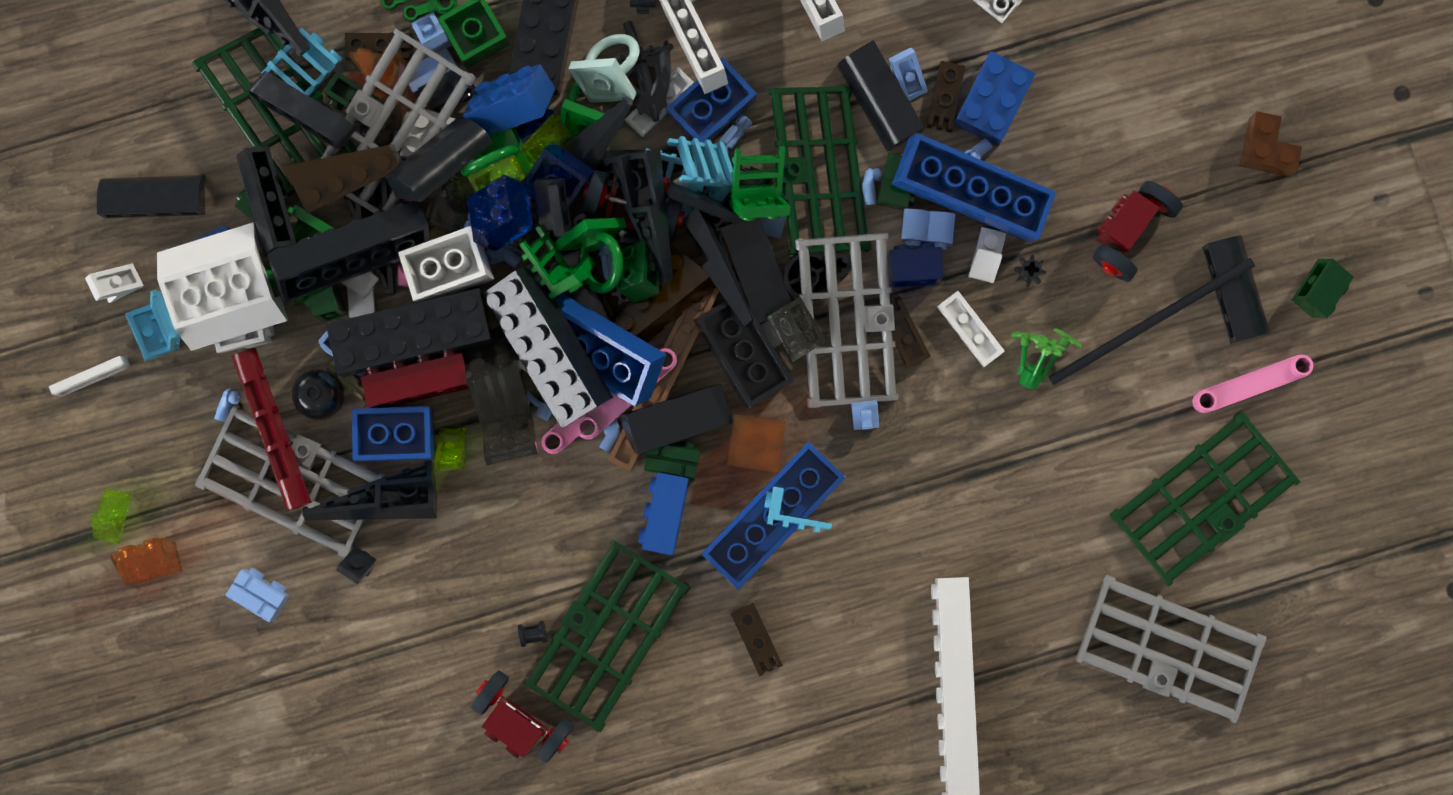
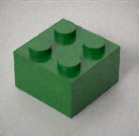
M469 0L437 18L466 69L510 45L486 0Z

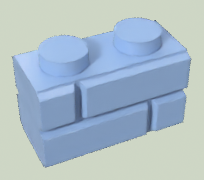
M251 567L250 570L242 569L226 593V597L269 623L274 622L290 597L289 594L285 593L286 587L276 581H272V583L267 582L263 579L264 574Z

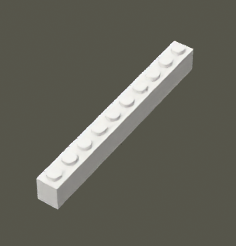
M969 577L935 578V584H931L932 599H936L937 610H932L933 625L938 626V636H934V651H939V662H935V675L940 677L941 687L936 688L937 703H941L942 714L937 715L938 729H943V740H939V754L944 756V766H940L941 782H945L946 792H941V795H980Z

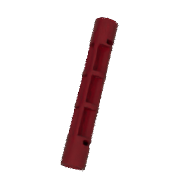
M251 348L232 355L233 363L274 472L286 510L291 511L312 503L305 482L302 480V473L297 464L266 374L263 372L264 368L257 349Z

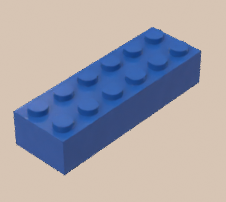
M919 133L909 137L892 185L1027 242L1040 239L1056 195V191Z
M561 293L554 297L609 391L635 407L650 399L667 354L567 295Z
M808 441L701 555L739 590L798 528V524L789 523L787 528L782 527L783 522L773 520L772 525L767 524L769 508H764L767 491L772 492L773 487L784 488L780 515L807 519L846 477Z

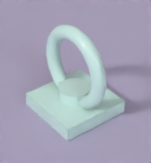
M614 34L597 42L588 51L584 60L571 61L568 70L590 103L622 101V98L625 96L634 100L637 92L625 74L631 70L638 60L639 44L630 35ZM625 44L629 47V55L621 65H619L616 58L596 59L603 50L610 46Z

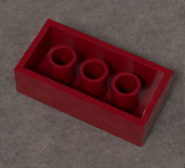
M458 350L443 353V357L433 359L432 356L417 359V364L397 363L392 365L391 370L387 371L382 370V368L368 370L367 375L361 376L367 407L390 408L475 388L469 358L463 353H458Z

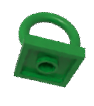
M577 82L569 89L567 99L564 100L561 107L559 135L570 139L590 123L596 122L604 115V113L577 104V96L582 91Z
M515 127L490 135L493 143L473 159L474 161L461 169V174L468 177L480 173L485 186L489 187L492 191L534 171V168Z
M624 218L585 219L568 231L565 236L555 241L558 251L580 250L578 262L588 257L590 252L599 250L607 245L613 261L609 279L605 283H599L591 274L584 280V283L590 290L601 294L610 292L619 283L623 271V257L621 249L613 237L627 227Z

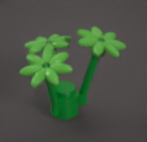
M1057 328L1053 331L1062 336L1059 341L1060 345H1057L1056 339L1049 341L1044 335L1012 332L1011 337L1021 338L1020 345H1022L1020 365L1017 370V374L1021 376L1018 382L1027 388L1037 390L1040 382L1043 383L1046 374L1057 358L1062 356L1061 352L1068 348L1070 343L1082 348L1081 343ZM1031 340L1038 343L1035 345V348L1041 349L1040 352L1042 354L1037 365L1028 364L1025 367L1028 346H1031ZM1054 353L1044 369H1042L1041 367L1046 357Z

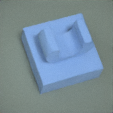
M877 400L851 403L854 430L879 428Z

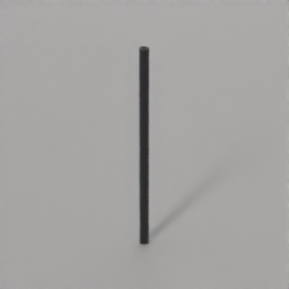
M1248 258L1050 375V381L1053 385L1059 383L1254 268L1253 260Z

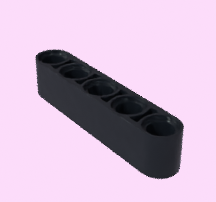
M264 71L248 90L250 95L258 102L337 150H340L356 131L354 125L347 119L267 71Z

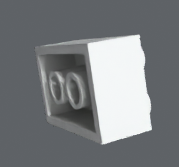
M471 226L398 252L412 299L416 303L456 294L494 280L480 234Z

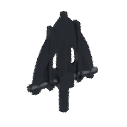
M633 21L624 22L623 26L626 35L632 36L638 42ZM668 40L663 41L656 48L650 45L646 51L639 45L638 60L631 70L625 74L632 84L630 76L635 72L640 89L632 84L637 92L633 105L637 108L639 115L645 113L654 122L659 121V114L662 108L667 107L666 97L671 77L670 51L674 49L673 44H668ZM623 54L619 55V59H617L619 65L627 58ZM649 68H654L657 78L654 85L652 84Z

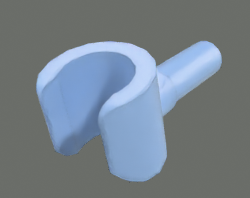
M526 389L523 395L538 407L535 415L548 421L552 414L548 405L542 403Z

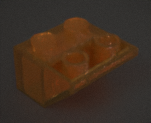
M359 48L357 52L349 51V57L361 73L367 77V75L372 74L385 51H382V54L372 53V50ZM397 52L379 81L392 90L407 66ZM378 87L375 88L380 95L389 96V94ZM406 89L402 94L403 97H406Z
M157 537L143 541L144 546H133V544L117 548L118 553L110 555L125 585H134L183 571L175 541H166V538L159 539Z

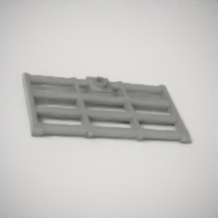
M395 28L393 32L395 34L372 74L367 75L365 79L367 82L363 89L356 92L345 111L348 113L345 119L350 123L354 124L357 119L370 127L365 136L360 135L356 131L352 135L353 138L361 142L356 151L379 147L373 142L398 101L410 107L411 111L391 144H394L398 152L419 116L422 115L434 122L419 148L422 147L448 125L446 124L447 120L467 87L472 86L476 77ZM405 40L416 47L417 50L392 90L379 81ZM427 54L440 63L417 101L413 103L403 97L402 94ZM449 68L462 77L438 117H435L424 110ZM376 87L389 94L384 105L371 97ZM329 145L321 158L334 156L338 150ZM381 179L366 185L359 196L353 192L345 196L373 213L380 211L379 208L368 201ZM392 191L381 210L386 211L394 208L400 198H396Z
M888 233L816 239L799 238L795 240L796 250L799 251L802 294H799V299L802 300L806 345L803 353L807 359L808 408L872 400L880 402L899 399L895 386L893 355L895 341L892 340V330H895L894 308L893 304L890 303L889 294L892 292V287L889 286L886 247ZM876 240L879 287L863 288L860 241ZM850 242L853 289L838 291L834 244ZM824 244L827 292L812 293L809 246ZM879 294L880 304L864 306V295ZM854 296L857 344L841 345L838 297ZM828 298L831 346L816 347L812 299ZM882 331V342L867 343L866 332ZM883 348L886 394L871 395L868 349ZM857 350L860 396L845 397L842 352ZM832 353L835 398L820 399L816 354Z
M234 404L205 466L196 480L195 486L202 490L208 489L243 506L244 510L248 512L250 510L277 522L293 530L294 534H302L337 551L339 556L345 558L352 550V546L365 520H332L352 530L347 543L344 544L305 525L302 513L299 520L296 521L255 501L261 487L281 496L277 483L266 478L271 464L265 449L229 432L235 418L257 428L253 415L240 409L239 405ZM285 428L300 472L302 473V478L315 484L310 494L312 503L303 507L308 506V508L320 505L315 500L321 487L339 496L347 495V491L350 489L326 478L332 464L369 482L385 477L382 473L378 475L338 456L334 450L330 452L321 448L322 444L301 434L296 436ZM224 441L265 460L260 474L218 455ZM317 457L326 461L320 475L310 471ZM213 464L254 483L255 485L249 497L207 478Z
M1106 574L1077 654L1076 662H1086L1127 678V682L1133 683L1134 681L1140 683L1144 689L1165 697L1173 696L1178 698L1181 703H1191L1230 719V722L1236 723L1267 637L1259 633L1252 634L1216 620L1213 615L1209 614V616L1164 600L1161 595L1157 594V596L1115 581V577ZM1108 589L1151 605L1152 609L1148 620L1104 604ZM1162 609L1203 625L1204 629L1200 640L1154 623L1158 610ZM1099 614L1107 615L1143 629L1144 632L1140 643L1136 644L1095 628ZM1211 629L1254 645L1255 648L1251 659L1248 660L1207 644ZM1150 633L1196 650L1191 665L1147 648L1146 644ZM1091 637L1135 654L1131 668L1086 652ZM1202 654H1207L1246 669L1242 684L1198 668ZM1142 657L1152 661L1147 675L1137 672ZM1177 671L1187 674L1183 689L1173 686ZM1194 677L1238 694L1234 708L1232 709L1189 692Z

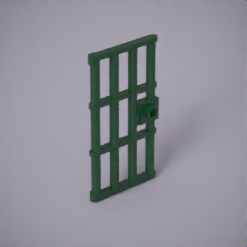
M256 28L226 45L195 59L191 63L196 72L202 74L221 101L222 109L230 114L252 147L269 146L270 148L280 142L294 163L304 162L305 160L289 139L290 136L302 131L320 158L323 156L326 147L319 138L296 124L283 130L268 107L250 95L248 90L252 85L230 55L231 51L242 46L258 70L262 72L268 65L251 41L264 35L278 54L280 49L283 50L285 47L279 42L277 36L267 34L260 28ZM288 53L287 56L293 60L291 55ZM221 58L244 93L231 99L207 64ZM283 59L282 61L287 67V70L283 71V73L289 78L293 76L297 81L295 84L305 92L311 84ZM279 75L275 76L280 80L284 81ZM317 88L310 97L326 106L322 101L323 94ZM248 99L274 134V136L263 142L260 141L237 108V105ZM350 139L343 146L347 153L357 150ZM273 159L282 194L287 198L293 195L296 190Z
M851 86L768 89V94L771 95L777 139L775 148L779 149V146L785 147L782 183L784 196L781 197L790 205V216H786L790 243L789 255L799 253L795 246V240L799 239L795 201L808 202L812 239L822 238L818 200H830L835 237L845 236L840 199H853L857 235L867 234L863 203L864 196L861 188L856 149L858 140L854 134L850 96H852ZM817 94L822 139L810 140L804 95ZM827 94H839L845 139L832 138ZM781 95H794L800 140H787ZM823 146L829 193L817 194L811 147ZM834 146H846L852 192L839 193ZM801 147L802 157H789L788 148ZM805 184L806 194L794 195L793 185ZM860 241L861 252L872 250L871 241ZM836 243L835 252H850V245ZM823 245L809 247V251L825 253Z
M1242 410L1236 413L1231 422L1201 445L1197 444L1193 452L1158 479L1154 478L1150 486L1118 510L1116 508L1109 514L1111 520L1121 528L1167 586H1171L1173 584L1172 581L1205 554L1215 551L1214 547L1223 541L1225 543L1245 527L1244 523L1251 518L1255 519L1258 516V512L1288 488L1300 483L1297 476ZM1244 425L1253 437L1217 465L1208 452ZM1261 445L1270 457L1233 485L1224 473L1257 446ZM1200 458H1203L1212 470L1174 499L1165 486ZM1275 465H1278L1287 477L1250 505L1241 492ZM1219 477L1228 490L1190 519L1181 507ZM1157 492H1160L1169 504L1132 532L1123 519ZM1234 498L1245 509L1238 516L1227 505ZM1176 511L1185 524L1148 552L1139 540ZM1205 521L1215 532L1209 539L1198 528ZM1193 532L1202 544L1165 573L1156 560Z
M613 539L610 542L611 547L586 586L583 585L581 588L583 592L578 600L573 601L561 620L563 624L558 632H554L551 636L553 640L530 677L523 681L525 686L584 721L597 732H602L606 725L604 722L626 686L631 685L633 682L631 678L656 638H660L662 635L660 633L683 594L686 595L691 588L688 583L679 581ZM621 550L632 557L633 560L607 600L596 593L595 590ZM643 564L655 571L631 612L628 613L617 606V603ZM663 578H666L677 586L651 627L638 618ZM591 597L605 604L599 614L586 607ZM614 610L626 617V620L601 660L587 652ZM637 624L647 630L648 633L621 674L609 665L633 626ZM571 629L584 636L579 647L565 639ZM563 644L575 651L549 693L537 686V683ZM583 658H586L597 666L571 707L558 698ZM607 671L619 680L595 719L592 720L581 713V710Z

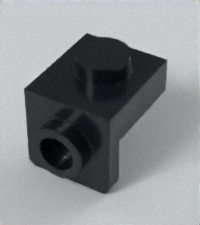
M355 546L341 561L336 571L358 585L365 576L368 577L371 574L377 559Z

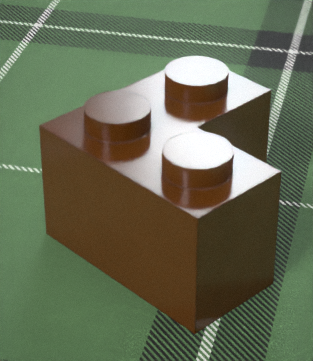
M1257 111L1249 118L1240 167L1290 177L1297 172L1302 146L1277 141L1282 116Z

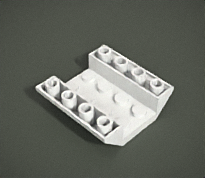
M255 222L157 253V280L174 329L191 351L288 321L281 297H274L258 250L262 246Z

